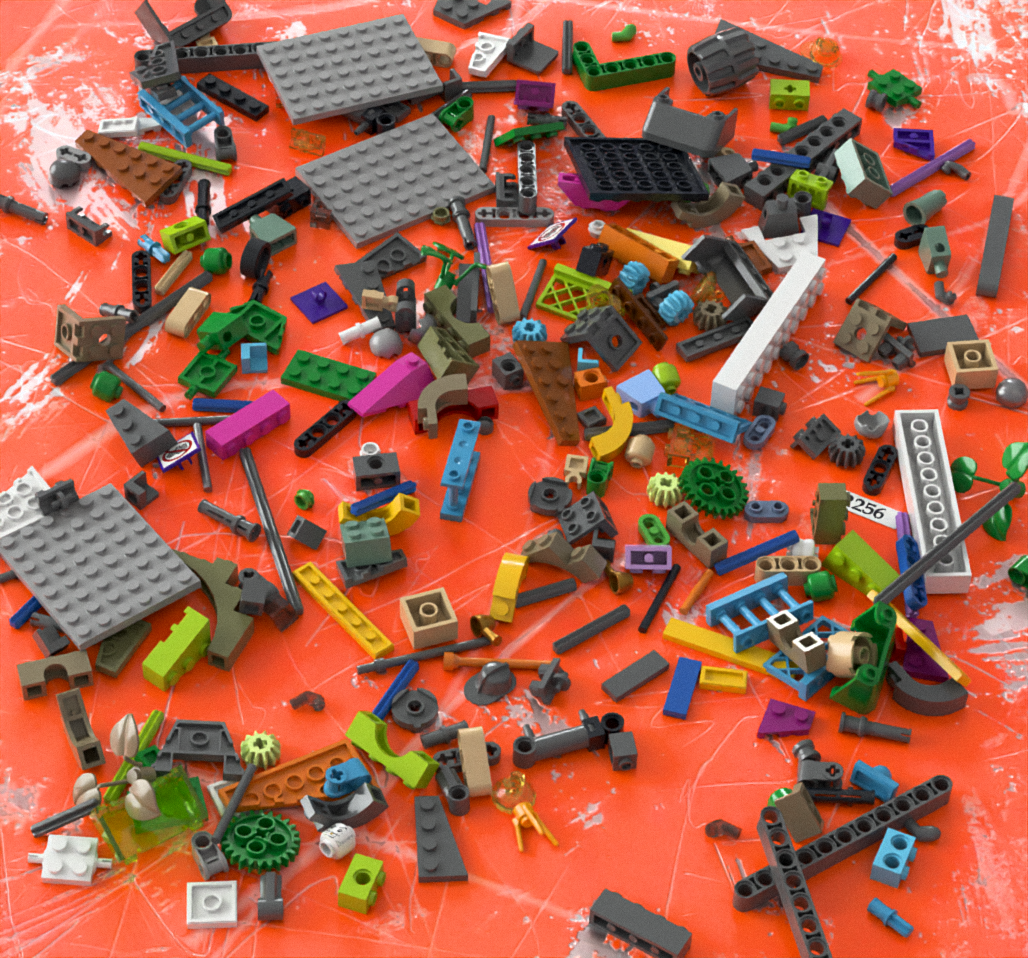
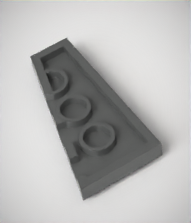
M174 40L155 45L151 54L152 61L148 62V70L144 72L145 79L141 80L143 89L164 83L172 84L181 79Z
M396 232L356 262L375 260L382 280L426 262L427 256H422L418 248Z
M375 260L335 265V273L341 277L345 289L349 290L352 300L360 307L364 319L368 321L377 316L382 329L390 328L395 330L391 311L383 308L382 312L362 309L363 289L384 292V296H386Z
M414 796L418 882L468 881L465 865L439 796Z

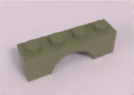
M446 285L424 293L423 309L425 313L433 315L437 327L444 328L471 358L490 351V334L480 323H465L453 316L456 313L457 297Z

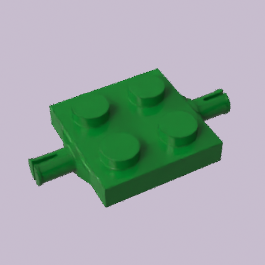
M873 69L868 72L867 76L873 80L868 82L867 89L870 91L872 89L877 90L879 94H887V103L896 108L902 104H910L916 109L921 107L922 102L915 97L921 94L922 87L902 75L899 71L893 69L883 75L878 74Z
M229 349L221 350L218 355L198 352L178 376V383L189 387L188 391L184 394L186 399L192 400L197 392L216 398L237 372V365L226 360L227 356L231 353Z

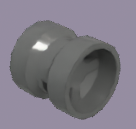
M794 341L786 343L779 354L780 358L785 362H789V365L794 370H800L809 360V354L803 349L800 350L799 345Z

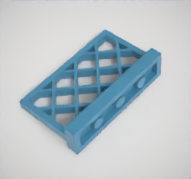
M661 392L654 411L656 415L732 444L736 442L737 435L745 432L752 423L678 393L669 395Z
M822 615L801 633L805 635L812 631L819 638H829L830 635H835L839 631L848 630ZM824 625L831 629V631L818 632V628ZM825 643V650H828V643ZM781 650L763 664L768 673L799 691L798 697L805 702L836 677L832 672L827 671L826 666L809 674L801 668H789V661L792 660ZM775 661H786V668L777 669L772 664ZM790 674H804V677L798 682L791 678Z

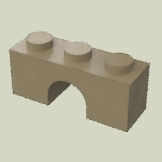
M685 500L667 510L666 529L708 569L714 567L715 563L727 558L728 540L715 528L704 532L699 524V513Z
M785 609L766 618L769 640L803 671L809 674L826 666L825 643L812 631L802 635L799 620Z
M86 649L16 665L24 701L47 696L46 685L49 681L57 678L66 680L69 683L70 690L94 685L92 669Z

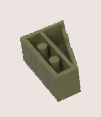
M430 326L417 345L437 379L448 375L466 373L468 385L480 367L444 328Z
M818 483L815 492L816 500L812 501V506H815V508H810L812 538L815 544L836 545L841 541V535H845L846 532L844 521L848 520V508L846 506H850V492H846L845 483Z

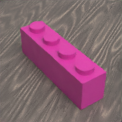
M274 389L206 430V446L222 460L235 455L241 448L251 445L258 438L268 434L279 425L286 423L291 418L290 403Z

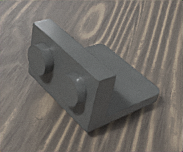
M527 23L523 28H520L517 34L506 43L507 61L535 74L542 73L558 57L557 50L534 40V25L531 23Z

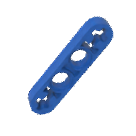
M905 534L896 541L901 575L920 559L918 544L911 535ZM922 575L903 591L907 606L916 612L928 603L924 577Z

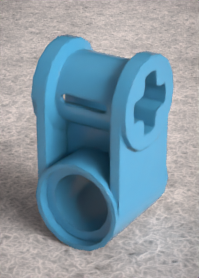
M351 758L344 763L327 769L325 775L327 781L324 784L323 791L330 798H340L357 790L363 783L369 784L372 776L359 758Z

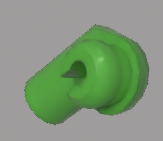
M628 24L622 32H612V42L630 41L637 32L636 26Z

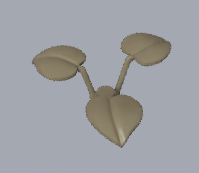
M129 713L112 728L110 746L115 755H123V760L135 767L128 771L127 779L100 783L98 785L95 774H82L77 778L73 787V802L75 805L96 798L99 805H101L102 795L99 790L100 788L131 784L132 786L129 787L130 793L125 798L127 813L135 820H151L162 815L152 787L156 781V771L153 767H142V762H136L129 758L135 757L139 750V735L133 714Z

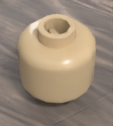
M635 435V437L629 439L624 457L630 463V466L640 469L643 466H648L653 459L655 444L646 435Z

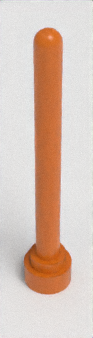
M444 652L443 670L453 671V668L458 669V666L483 667L492 661L507 662L509 668L539 669L541 664H550L551 660L458 657L454 652Z

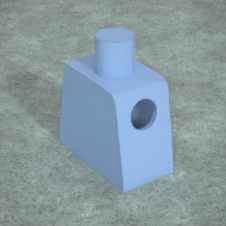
M649 369L616 386V392L619 393L622 404L629 401L634 415L643 418L652 413L656 418L662 417L654 414L659 394L661 392L665 393V390Z

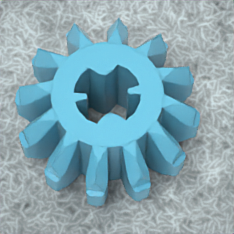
M630 261L627 265H624L618 277L628 289L633 290V295L635 296L642 293L643 289L647 287L646 284L650 281V272L644 264Z
M676 290L672 294L669 293L668 297L664 298V301L660 303L658 313L670 326H677L680 322L683 323L686 318H689L688 315L693 312L692 308L695 304L686 292Z
M523 317L522 321H516L515 326H513V344L516 340H547V328L545 324L541 323V320L534 321L533 318L527 320Z

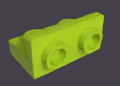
M796 169L789 178L786 195L792 198L797 192L806 191L812 196L811 207L823 211L826 208L829 190L834 182L826 177L811 174L806 170Z

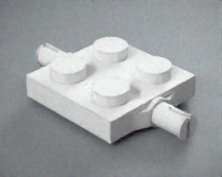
M49 834L44 853L29 852L27 858L28 863L42 864V883L91 886L93 875L97 868L112 869L113 866L112 858H98L99 840L92 837Z

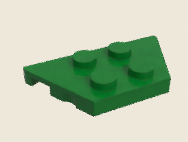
M255 300L229 308L230 312L228 313L242 314L249 333L243 338L252 343H267V351L275 355L279 354L287 326L286 316Z

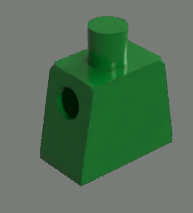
M213 312L197 329V335L200 339L197 343L198 349L202 353H207L210 349L223 351L247 335L249 330L242 314Z

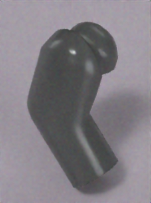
M936 281L934 283L935 298L946 305L953 304L957 299L956 293L952 294V291L946 293L943 281Z

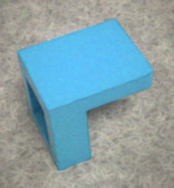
M241 343L242 374L268 372L267 343Z
M583 348L578 349L577 371L599 367V360L582 359Z

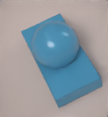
M861 760L855 763L850 777L852 783L864 790H875V797L883 802L895 798L899 783L892 780L891 771L886 766L878 765L872 768Z

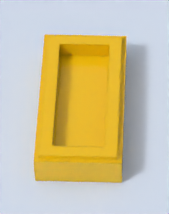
M701 666L699 689L746 694L748 671Z

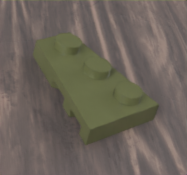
M139 620L103 639L95 663L96 670L117 678L151 632L152 624Z

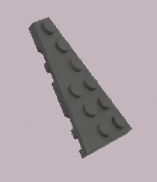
M720 19L715 33L738 26ZM740 28L749 36L748 41L752 42L755 47L754 55L759 60V63L756 64L759 71L819 83L823 72V65Z

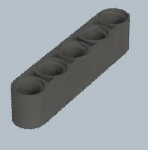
M528 140L521 141L517 145L518 209L523 214H533L537 210L535 144Z

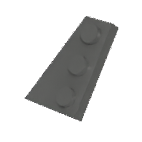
M397 549L392 550L393 561L347 568L346 560L344 559L336 561V569L347 589L408 567L403 550Z

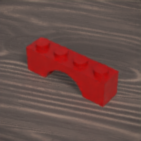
M492 385L468 390V404L451 405L443 408L437 414V422L439 423L442 418L452 414H464L476 421L482 416H488L492 420L498 419L499 402ZM419 399L408 401V417L415 435L428 432V430L423 429V423L418 424Z

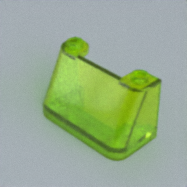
M182 765L171 769L170 773L163 777H158L156 781L151 783L156 795L158 808L162 814L155 819L141 821L131 818L125 808L126 796L116 801H110L107 807L103 803L92 809L89 817L119 864L125 863L126 866L139 860L138 855L189 829L191 832H194L205 826L203 821L209 816Z

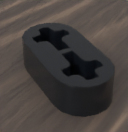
M917 224L897 231L894 237L895 247L906 250L919 246L924 228L928 226Z

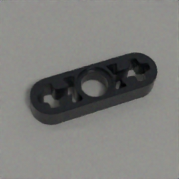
M882 445L879 447L863 479L862 490L865 494L876 496L881 493L896 463L898 451L894 446ZM886 454H887L888 457H887V460L885 461V460H883V458H884V456H886ZM880 467L883 468L885 472L879 473L876 472L874 469ZM873 479L876 480V484L871 486Z

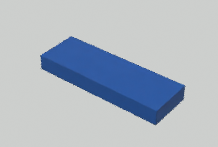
M679 657L663 708V715L686 720L700 674L701 661Z

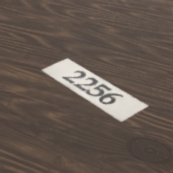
M850 492V506H846L848 511L896 529L895 517L900 511Z

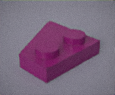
M770 699L758 729L757 738L764 739L765 735L778 734L779 737L809 735L816 712Z

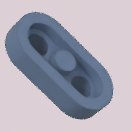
M769 415L757 416L744 433V445L751 450L763 448L775 431V419Z
M778 500L750 501L744 509V517L751 523H782L787 520L789 513L788 505Z

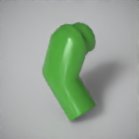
M789 117L788 122L785 124L771 122L770 132L783 133L798 126V119Z

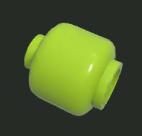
M662 362L653 367L652 373L664 388L665 393L669 395L674 394L681 384L676 367L668 362Z

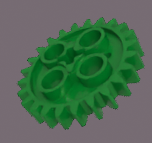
M703 457L702 461L699 458H696L694 462L690 461L684 467L679 477L681 480L679 486L683 487L680 492L687 494L684 499L691 500L690 506H697L698 513L703 510L706 517L712 514L714 519L718 515H720L722 520H725L727 516L730 519L734 515L738 516L749 500L747 497L749 491L745 489L747 484L741 483L743 476H736L737 470L731 471L730 464L725 467L722 460L716 463L714 458L710 462L706 457Z
M260 809L259 814H255L253 810H250V815L248 816L241 812L240 818L233 816L232 822H230L220 842L221 851L225 852L226 859L231 858V865L239 863V870L248 867V873H251L253 869H257V873L261 874L264 869L267 872H271V868H275L279 872L281 871V865L289 867V861L294 862L295 856L299 855L300 832L296 831L295 824L289 825V818L282 821V814L274 817L273 811L266 815L262 809Z

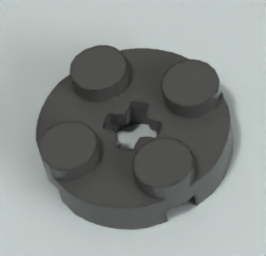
M545 477L538 483L536 481L533 482L528 490L530 510L534 513L557 517V515L572 504L573 493L571 488L567 487V483L564 480L556 477ZM549 494H552V495H553V498H547V497L549 496Z
M409 688L397 693L392 700L391 717L400 727L413 733H421L423 729L430 727L437 720L439 710L437 699L433 693L424 688H417V691H409ZM410 707H420L419 711L416 712L411 711Z

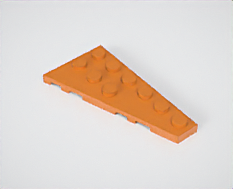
M348 738L256 774L252 777L235 813L302 805L300 800L306 795L327 802L341 800L353 792L345 794L340 798L328 797L323 791L324 784L327 781L325 778L327 769L344 763L351 758H359L362 763L363 761ZM372 776L369 784L380 788ZM239 782L218 790V796L225 808H227Z

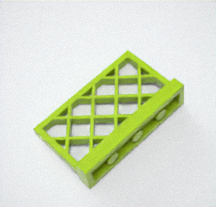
M557 263L553 276L536 302V308L575 322L578 319L577 315L584 309L590 310L595 307L599 308L612 304L619 305V303L609 292L611 282ZM557 282L565 285V288L555 291L553 286ZM579 290L582 291L584 295L573 298L571 292ZM568 293L570 299L559 302L557 296ZM552 297L556 301V303L551 305L543 303L545 299ZM598 297L603 302L592 305L590 298ZM587 300L589 306L578 309L576 303ZM573 304L575 310L566 312L562 307ZM622 307L616 310L621 317L625 313Z

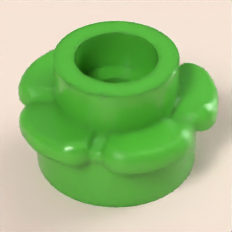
M299 489L294 496V502L302 510L312 508L315 503L314 495L309 490Z

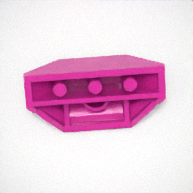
M559 172L558 186L575 206H580L583 209L597 208L602 211H616L631 201L622 200L621 202H614L612 200H602L601 202L589 200L577 173L566 174Z

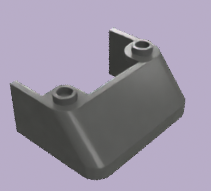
M147 0L143 1L134 12L154 41L162 44L174 40L176 48L189 45L227 24L232 18V11L225 0H197L194 3V11L197 17L171 31L161 22Z
M666 87L654 97L641 134L646 140L700 157L711 158L734 138L738 109L734 108L728 115L721 111H713L707 116L674 107L673 100L669 97L670 88Z
M703 234L681 256L683 260L695 262L697 270L702 275L713 276L731 303L728 310L722 315V318L725 320L736 321L746 316L752 318L762 311L773 295L772 290L745 251L735 241Z

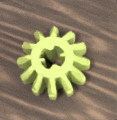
M665 471L662 475L657 472L655 477L650 478L647 486V495L650 502H655L656 507L663 505L666 509L668 505L674 507L676 503H681L683 493L680 491L683 487L679 486L681 480L676 478L675 473L668 475Z
M255 730L254 736L246 735L245 741H242L240 745L242 761H245L247 766L250 763L256 765V771L259 767H263L266 771L268 765L275 767L276 760H280L281 745L279 740H276L275 735H267L266 730L262 734H258Z

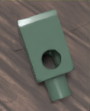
M271 213L263 218L255 214L250 218V239L255 237L268 241L271 245L270 257L297 243L296 227L276 214Z
M945 226L924 228L918 249V254L926 273L936 274L937 278H944L948 275L947 269L951 259V250Z

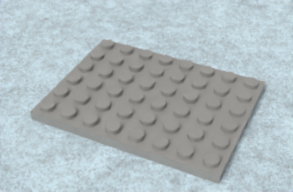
M404 14L256 46L257 54L293 125L443 91L441 80Z
M433 113L295 168V174L311 189V194L356 249L431 219L435 208L445 207L451 211L448 207V201L453 197L461 196L465 199L466 204L494 193L496 189L494 183Z
M111 483L69 504V509L65 511L60 509L49 516L41 518V520L30 526L23 527L11 536L2 538L0 541V557L14 571L16 576L80 651L202 587L200 579Z

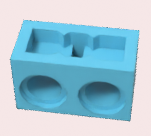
M888 828L872 864L870 879L898 889L901 880L906 881L910 867L907 866L908 862H914L918 851V848L914 847L916 837Z

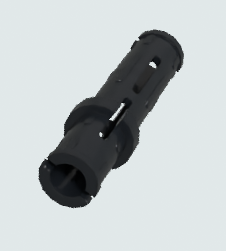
M201 179L198 182V199L195 213L197 217L206 220L208 227L211 214V182L208 179Z
M848 787V789L806 788L813 802L841 803L847 804V806H853V804H875V790H856L853 787ZM815 794L835 795L836 797L815 796ZM840 795L861 796V798L840 797Z

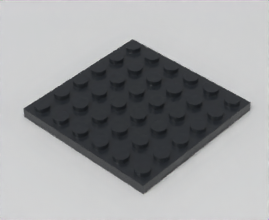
M564 137V146L589 200L601 202L602 200L641 202L644 200L653 202L692 201L699 203L709 199V192L687 152L644 138Z

